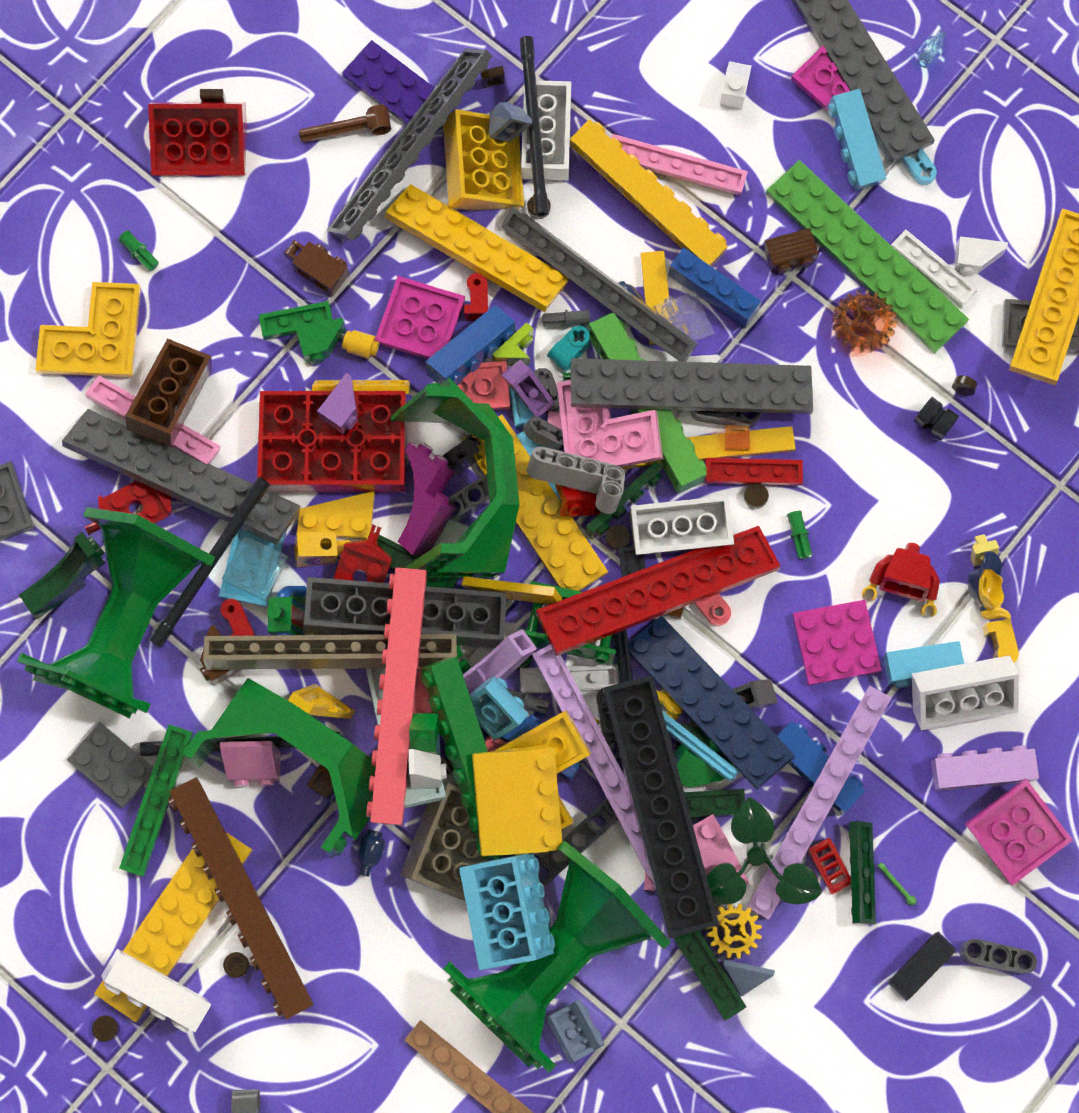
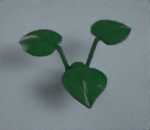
M748 797L731 821V832L735 839L740 843L748 844L746 848L747 858L744 859V863L738 872L731 863H721L710 870L707 880L713 902L734 904L740 901L746 892V882L740 876L744 873L748 864L760 866L764 863L769 866L776 878L780 880L776 885L775 891L784 902L799 905L809 903L822 894V888L816 874L810 867L802 863H793L785 867L782 876L774 867L770 858L767 857L766 846L763 842L771 840L774 834V823L767 810L759 802Z

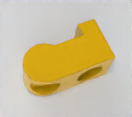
M1011 619L986 623L982 629L984 637L991 636L995 649L993 658L1010 656L1013 663L1018 660L1019 651Z

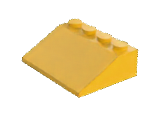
M455 109L447 116V121L443 125L449 208L472 211L524 207L519 135L511 142L490 138L489 114Z
M537 745L472 754L481 856L541 853L559 850L558 847L563 842L554 747Z

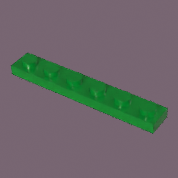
M168 724L119 869L142 877L145 876L169 806L168 798L172 797L169 791L176 786L185 759L182 753L190 743L194 732Z

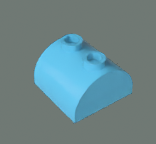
M490 677L470 694L479 725L494 741L519 726L528 715V712L523 708V701L511 695L507 690L506 682L501 678Z

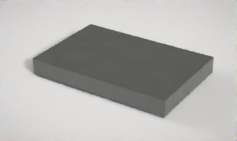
M12 461L0 465L1 542L35 529Z

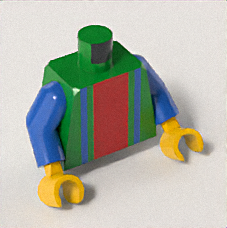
M284 586L277 593L276 597L269 598L267 630L271 636L305 635L303 634L306 586Z

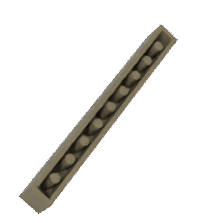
M421 634L418 667H424L445 658L457 657L456 634ZM384 635L204 636L203 661L207 670L386 668V664H382L383 649H388L389 639H384Z

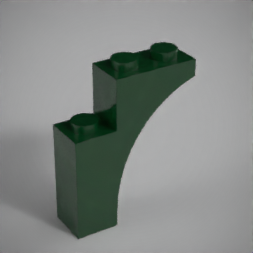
M81 532L74 537L70 549L55 567L28 589L20 593L19 597L31 614L39 619L86 586L82 579L106 563L101 557L105 552L92 536L87 538Z

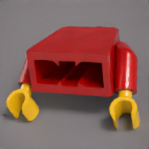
M911 542L906 545L905 549L896 548L894 555L888 554L875 564L869 578L870 584L863 589L862 597H864L867 590H872L874 596L871 601L875 600L877 596L876 587L878 585L881 591L924 602L927 599L926 604L920 608V614L924 616L925 608L929 606L932 609L931 617L936 615L937 607L934 605V600H937L940 579L934 567L931 566L930 557L920 553V546Z

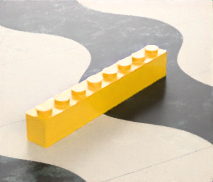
M589 119L570 138V147L681 249L684 247L712 267L726 253L728 248L726 239L719 233L714 234L709 229V224L702 217L697 218L691 213L692 209L686 202H679L674 197L675 193L667 185L662 186L657 181V176L651 170L642 168L639 165L640 161L632 153L628 155L622 149L623 145L616 138L613 137L611 139L606 135V130L600 123H593Z

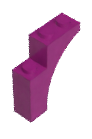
M409 442L405 449L413 470L414 499L407 524L397 541L412 555L422 556L433 549L456 509L449 503L450 499L442 494L455 470L447 465L449 462L447 459L440 455H435L432 452L433 448L423 442H420V444Z

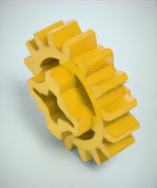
M740 903L736 909H733L732 904H728L726 911L720 906L718 908L720 915H717L724 937L720 941L717 927L712 928V932L706 934L707 937H713L714 939L710 946L717 945L719 947L717 954L725 951L726 958L728 959L732 953H735L737 959L741 958V952H744L747 956L750 955L749 947L756 949L758 946L754 940L762 938L761 935L756 933V930L762 928V925H755L754 921L758 919V916L751 917L749 915L751 908L749 907L743 911L742 904ZM729 914L739 915L736 920L729 921L727 918H724V916ZM747 921L751 928L750 936L745 930V923ZM737 925L740 936L735 935L731 937L728 926L733 927ZM739 941L741 944H744L740 948L729 947L732 942Z

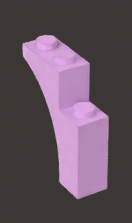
M523 629L507 636L486 657L463 674L469 695L492 676L505 681L537 650Z

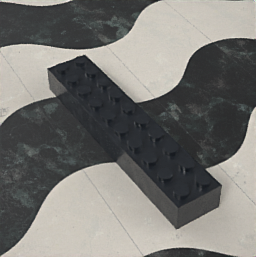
M653 675L604 687L603 696L666 936L668 939L718 927L720 924Z

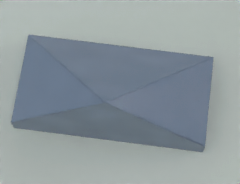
M723 960L722 962L723 969L741 996H744L775 974V970L728 960Z

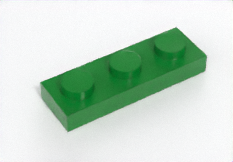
M329 301L259 314L264 340L296 334L298 329L333 320Z

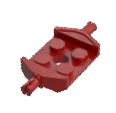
M134 481L104 498L102 495L98 496V508L102 510L134 514L129 511L130 506L134 503H139L143 506V509L136 515L154 524L172 515L171 496L139 481ZM94 522L84 526L89 536L101 529Z
M372 524L366 540L351 541L344 544L333 579L355 581L353 577L354 572L363 570L367 574L365 582L384 583L392 558L377 542L382 527L378 526L374 533L377 525Z

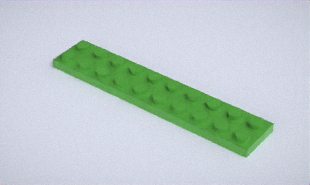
M800 160L766 190V195L803 230L811 228L814 240L934 354L970 320Z

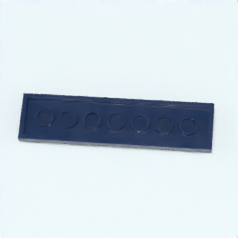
M663 616L656 619L629 642L630 655L649 676L653 675L654 681L756 790L795 758L792 751Z

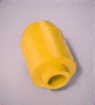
M357 330L347 331L343 339L342 349L347 350V353L370 359L372 355L376 356L379 342L375 341L376 336Z

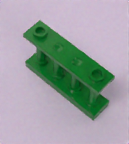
M530 580L532 585L555 587L562 600L582 593L581 591ZM533 602L527 630H524V632L537 648L542 649L550 645L546 634L536 632L539 623L536 610L542 608L544 604ZM610 635L602 638L599 646L587 644L564 654L591 659L598 664L605 665L608 663L613 664L616 650L609 648L612 637Z

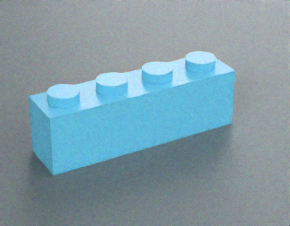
M856 89L833 96L827 108L830 118H834L835 121L834 133L836 139L841 141L843 148L841 149V156L843 162L847 163L849 168L848 180L850 185H854L855 191L882 184L887 177L861 90Z

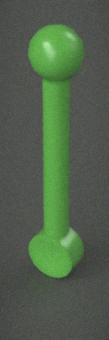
M882 862L877 865L907 899V904L910 906L915 905L916 898L908 894L888 871L887 867Z

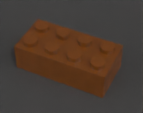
M167 338L125 415L126 429L172 447L212 371V356Z

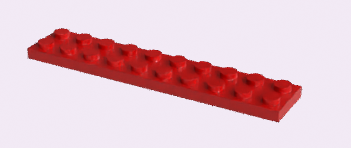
M758 525L733 535L734 545L695 549L537 609L536 615L555 655L558 656L780 570L781 565Z

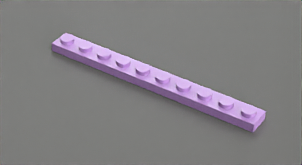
M550 644L533 653L532 656L561 712L568 711L589 748L591 755L586 757V760L650 879L651 875L625 776L562 656H556Z
M870 685L772 860V864L782 876L785 867L793 863H801L892 698ZM770 868L767 869L747 905V908L750 907L751 910L768 920L780 901L775 891L776 885L780 880L776 878Z

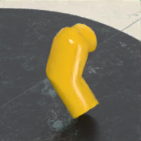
M657 690L660 704L664 705L667 710L666 714L672 719L677 720L682 710L665 692Z

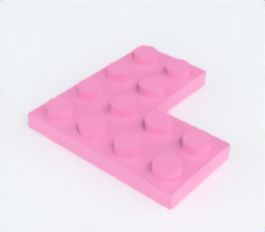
M570 380L557 383L564 451L566 453L615 464L620 467L663 459L658 413L655 410L610 419L609 408L571 407Z

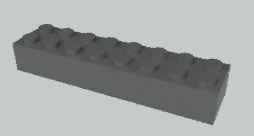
M308 577L303 634L384 635L385 625L390 624L391 614H387L388 599H393V589H389V583ZM426 587L421 634H456L457 646L496 648L504 640L506 593Z

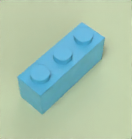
M960 641L889 651L883 656L888 685L895 684L896 688L910 686L912 673L964 664Z

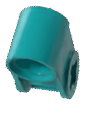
M583 326L573 327L550 349L547 357L562 371L567 372L570 370L571 358H580L590 346L588 330ZM577 337L578 339H580L583 337V342H581L580 340L575 342V338Z

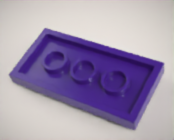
M373 40L363 48L342 72V76L379 105H386L388 112L405 125L409 123L435 88Z

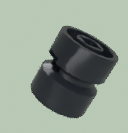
M932 396L915 417L914 422L923 429L930 428V434L941 441L955 424L959 415L949 408L944 410L943 404Z

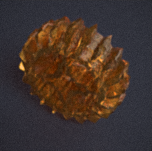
M857 290L855 297L849 293L846 296V300L841 299L839 301L840 306H836L834 309L836 315L832 317V322L835 323L832 329L833 331H839L836 334L837 339L844 338L843 346H846L848 343L851 344V351H854L855 347H859L860 354L864 352L865 348H867L869 353L874 351V347L881 350L883 343L887 345L890 342L889 337H893L895 334L893 328H896L897 322L893 319L897 316L896 312H890L893 308L892 304L885 305L886 297H883L881 300L878 299V292L870 296L869 290H866L864 295ZM864 307H869L873 310H867ZM852 310L854 320L848 326L846 314ZM881 317L883 330L877 333L874 323ZM856 333H862L866 337L859 336Z

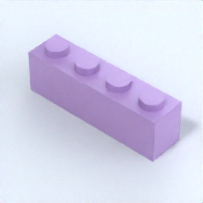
M1026 745L1011 747L1012 751L1002 752V748L987 749L985 754H977V750L964 751L962 756L954 757L952 753L938 754L937 758L931 761L935 791L1016 784L1024 779L1034 782L1039 779L1035 749H1027Z

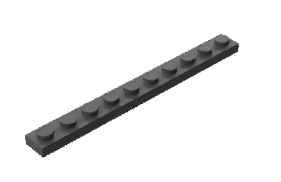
M511 208L501 225L503 229L677 361L687 362L698 345L696 341L519 208Z

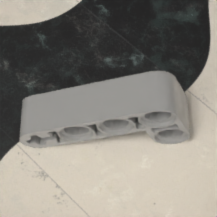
M536 447L533 449L526 469L528 475L534 479L596 494V507L601 512L607 514L616 511L624 491L625 472L620 466L546 447Z

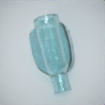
M939 30L935 36H930L921 45L917 52V63L919 66L928 68L939 59L944 49L943 40L946 37L944 31Z

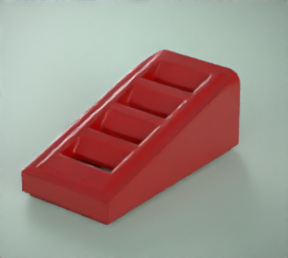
M830 837L807 850L810 859L831 895L850 885L851 876ZM826 848L829 850V853L818 858V852ZM833 857L834 862L823 867L822 862ZM838 866L839 871L830 876L827 875V871ZM843 875L844 880L832 885V880Z

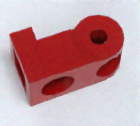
M473 273L467 279V291L470 295L471 304L464 305L465 321H476L488 311L487 278L479 273Z
M236 599L225 600L221 605L220 611L224 619L230 623L234 632L230 636H256L239 601Z

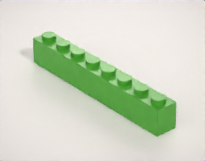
M615 313L589 323L587 329L590 335L589 339L600 359L644 360L638 355L634 340L632 338L629 339L626 334L624 322L618 319ZM629 409V410L631 411L632 414H637V413L652 411L653 409ZM655 410L658 413L663 459L658 461L677 494H680L703 483L707 475V468L705 463L696 456L694 444L685 437L682 423L679 419H675L671 412L672 410Z

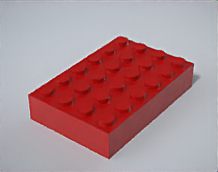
M260 391L257 478L259 476L271 484L268 491L406 492L405 449L407 443V422L391 421V416L407 403L405 391H354L358 420L351 430L347 429L344 434L320 419L318 409L332 391Z

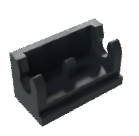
M470 434L467 439L442 455V457L449 461L447 465L455 470L450 479L485 456L484 442L482 439Z

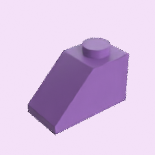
M521 360L502 374L515 394L535 417L541 416L555 404L532 370Z
M348 373L344 375L318 409L320 419L342 434L347 429L351 430L358 420L351 375Z

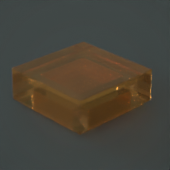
M725 425V451H749L750 426Z

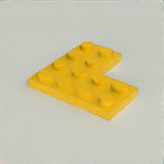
M92 282L88 327L40 325L35 371L44 374L133 378L141 295L140 284Z
M567 710L495 750L537 745L554 747L556 773L591 755L589 748ZM559 796L562 830L574 821Z

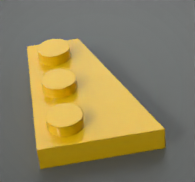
M375 491L300 508L297 532H336V538L366 540L372 527Z
M317 684L294 691L288 701L309 715L351 719L355 713L354 709Z

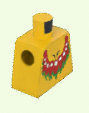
M297 532L294 542L296 567L335 564L338 555L342 554L344 544L350 542V540L337 541L336 532Z

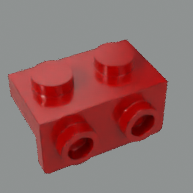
M558 484L555 485L562 501L559 511L561 517L599 515L601 513L596 507V494Z

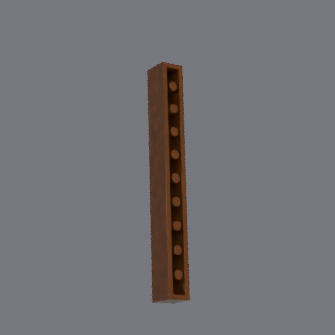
M195 777L170 790L169 792L172 797L168 798V801L174 812L179 810L183 820L179 822L186 835L191 833L195 841L191 843V846L197 857L203 856L206 865L202 867L209 880L214 878L218 886L214 889L221 903L226 901L230 909L226 911V914L232 925H238L241 931L238 934L241 944L244 948L249 946L253 954L249 959L255 971L260 969L265 978L261 980L267 994L273 993L276 999L273 1006L278 1016L284 1015L287 1020L313 1006L314 1002L199 779Z

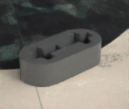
M538 368L533 373L538 380L539 375L548 378L545 389L553 400L556 399L554 406L550 407L545 413H549V411L556 412L560 407L558 389L553 374L547 368Z
M532 417L524 424L523 431L530 440L546 448L558 451L564 446L563 433L558 427L538 417Z

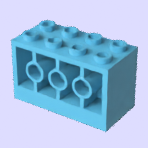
M534 853L520 854L459 868L479 970L534 961L554 953L555 941L549 931L548 923L550 916L547 908L544 906L543 897L545 892L542 883L539 881V862L534 857Z

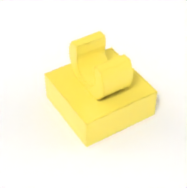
M984 534L975 536L976 543L972 546L971 561L974 567L982 565L987 551L994 552L997 555L999 553V546L996 540L987 542Z

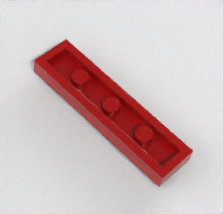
M705 459L707 468L705 484L802 486L803 460Z

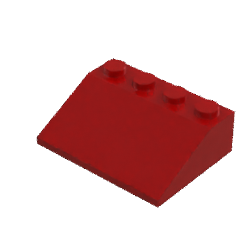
M152 102L148 104L151 175H245L246 102Z

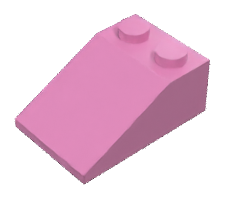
M272 741L220 742L226 777L230 783H234V786L246 787L249 786V782H259V786H273L274 782H280V751Z
M713 814L693 825L706 876L712 868L721 863H731L737 872L741 869V865L727 837ZM743 873L740 877H742L745 880L747 885L749 884V881L745 873Z

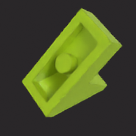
M526 322L492 354L493 362L506 361L507 365H514L521 360L524 364L530 365L529 356L521 348L525 349L532 343V337L534 336L533 328Z

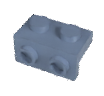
M580 1000L546 1017L569 1064L604 1046L600 1031L594 1027L587 1007Z

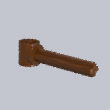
M374 105L367 109L366 116L303 128L299 130L301 142L305 143L368 129L373 135H384L389 133L392 128L387 106Z

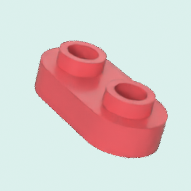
M720 594L694 603L708 622L714 626L725 625L731 617V609ZM716 609H721L723 611V615L717 616L714 613V611Z

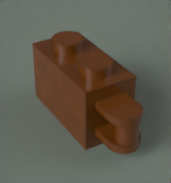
M293 240L283 253L285 257L292 261L296 273L332 297L349 276L347 263L338 256L334 258L329 255L327 249L318 243L314 245L308 241L303 246ZM297 251H300L298 256H295V253Z

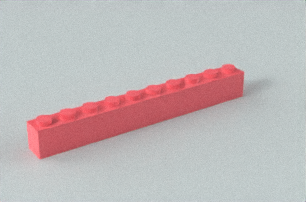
M396 568L395 574H390L389 589H393V599H388L387 614H391L390 624L385 625L384 639L389 640L388 649H383L382 664H386L385 674L380 675L379 689L383 690V700L378 699L377 715H381L380 725H375L374 740L379 741L378 751L373 750L372 766H376L375 776H370L369 791H373V801H368L367 817H371V823L403 826L409 766V728L415 704L427 580L426 570Z

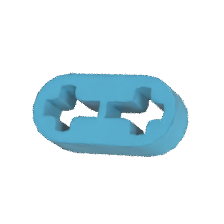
M923 149L916 152V161L913 157L902 159L903 164L919 184L929 185L934 181L937 170ZM922 169L925 172L930 171L929 178L926 175L921 176Z

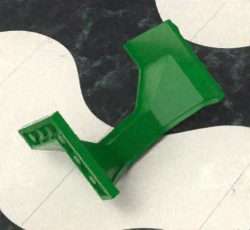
M450 378L446 379L442 384H427L426 387L391 416V421L452 423L484 440L490 504L456 543H440L405 568L426 570L427 578H463L465 576L497 578L506 571L520 505L513 437L489 403H474Z
M87 507L83 517L98 524L102 530L112 582L111 593L89 642L83 648L50 664H45L24 653H20L17 662L25 665V671L35 675L33 681L72 691L130 719L131 715L136 714L137 711L147 713L151 705L148 702L134 699L132 661L157 605L196 566H212L215 557L139 515Z
M247 678L213 728L197 732L182 754L191 763L201 768L218 742L259 734L273 733L278 735L329 771L339 810V820L321 848L331 858L335 854L340 856L348 844L346 837L355 841L371 818L367 817L368 801H373V791H369L370 776H375L376 766H372V758L290 701Z
M565 840L558 849L568 859L569 866L557 919L549 929L555 941L554 953L538 960L517 963L508 971L476 978H467L451 962L443 968L450 975L447 979L453 986L450 991L527 1067L533 1064L539 1069L543 1066L549 1073L557 1065L540 1049L546 1009L549 1003L584 965L595 956L645 940H653L663 949L671 943L616 881Z

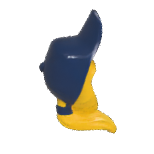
M991 551L985 553L981 567L969 573L968 591L970 596L979 603L981 617L987 620L1010 619V613L1001 607L1004 600L1001 559Z

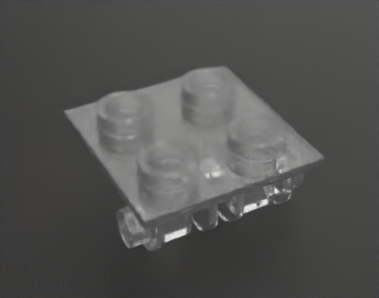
M696 291L677 298L670 296L663 303L654 306L658 314L694 341L715 334Z

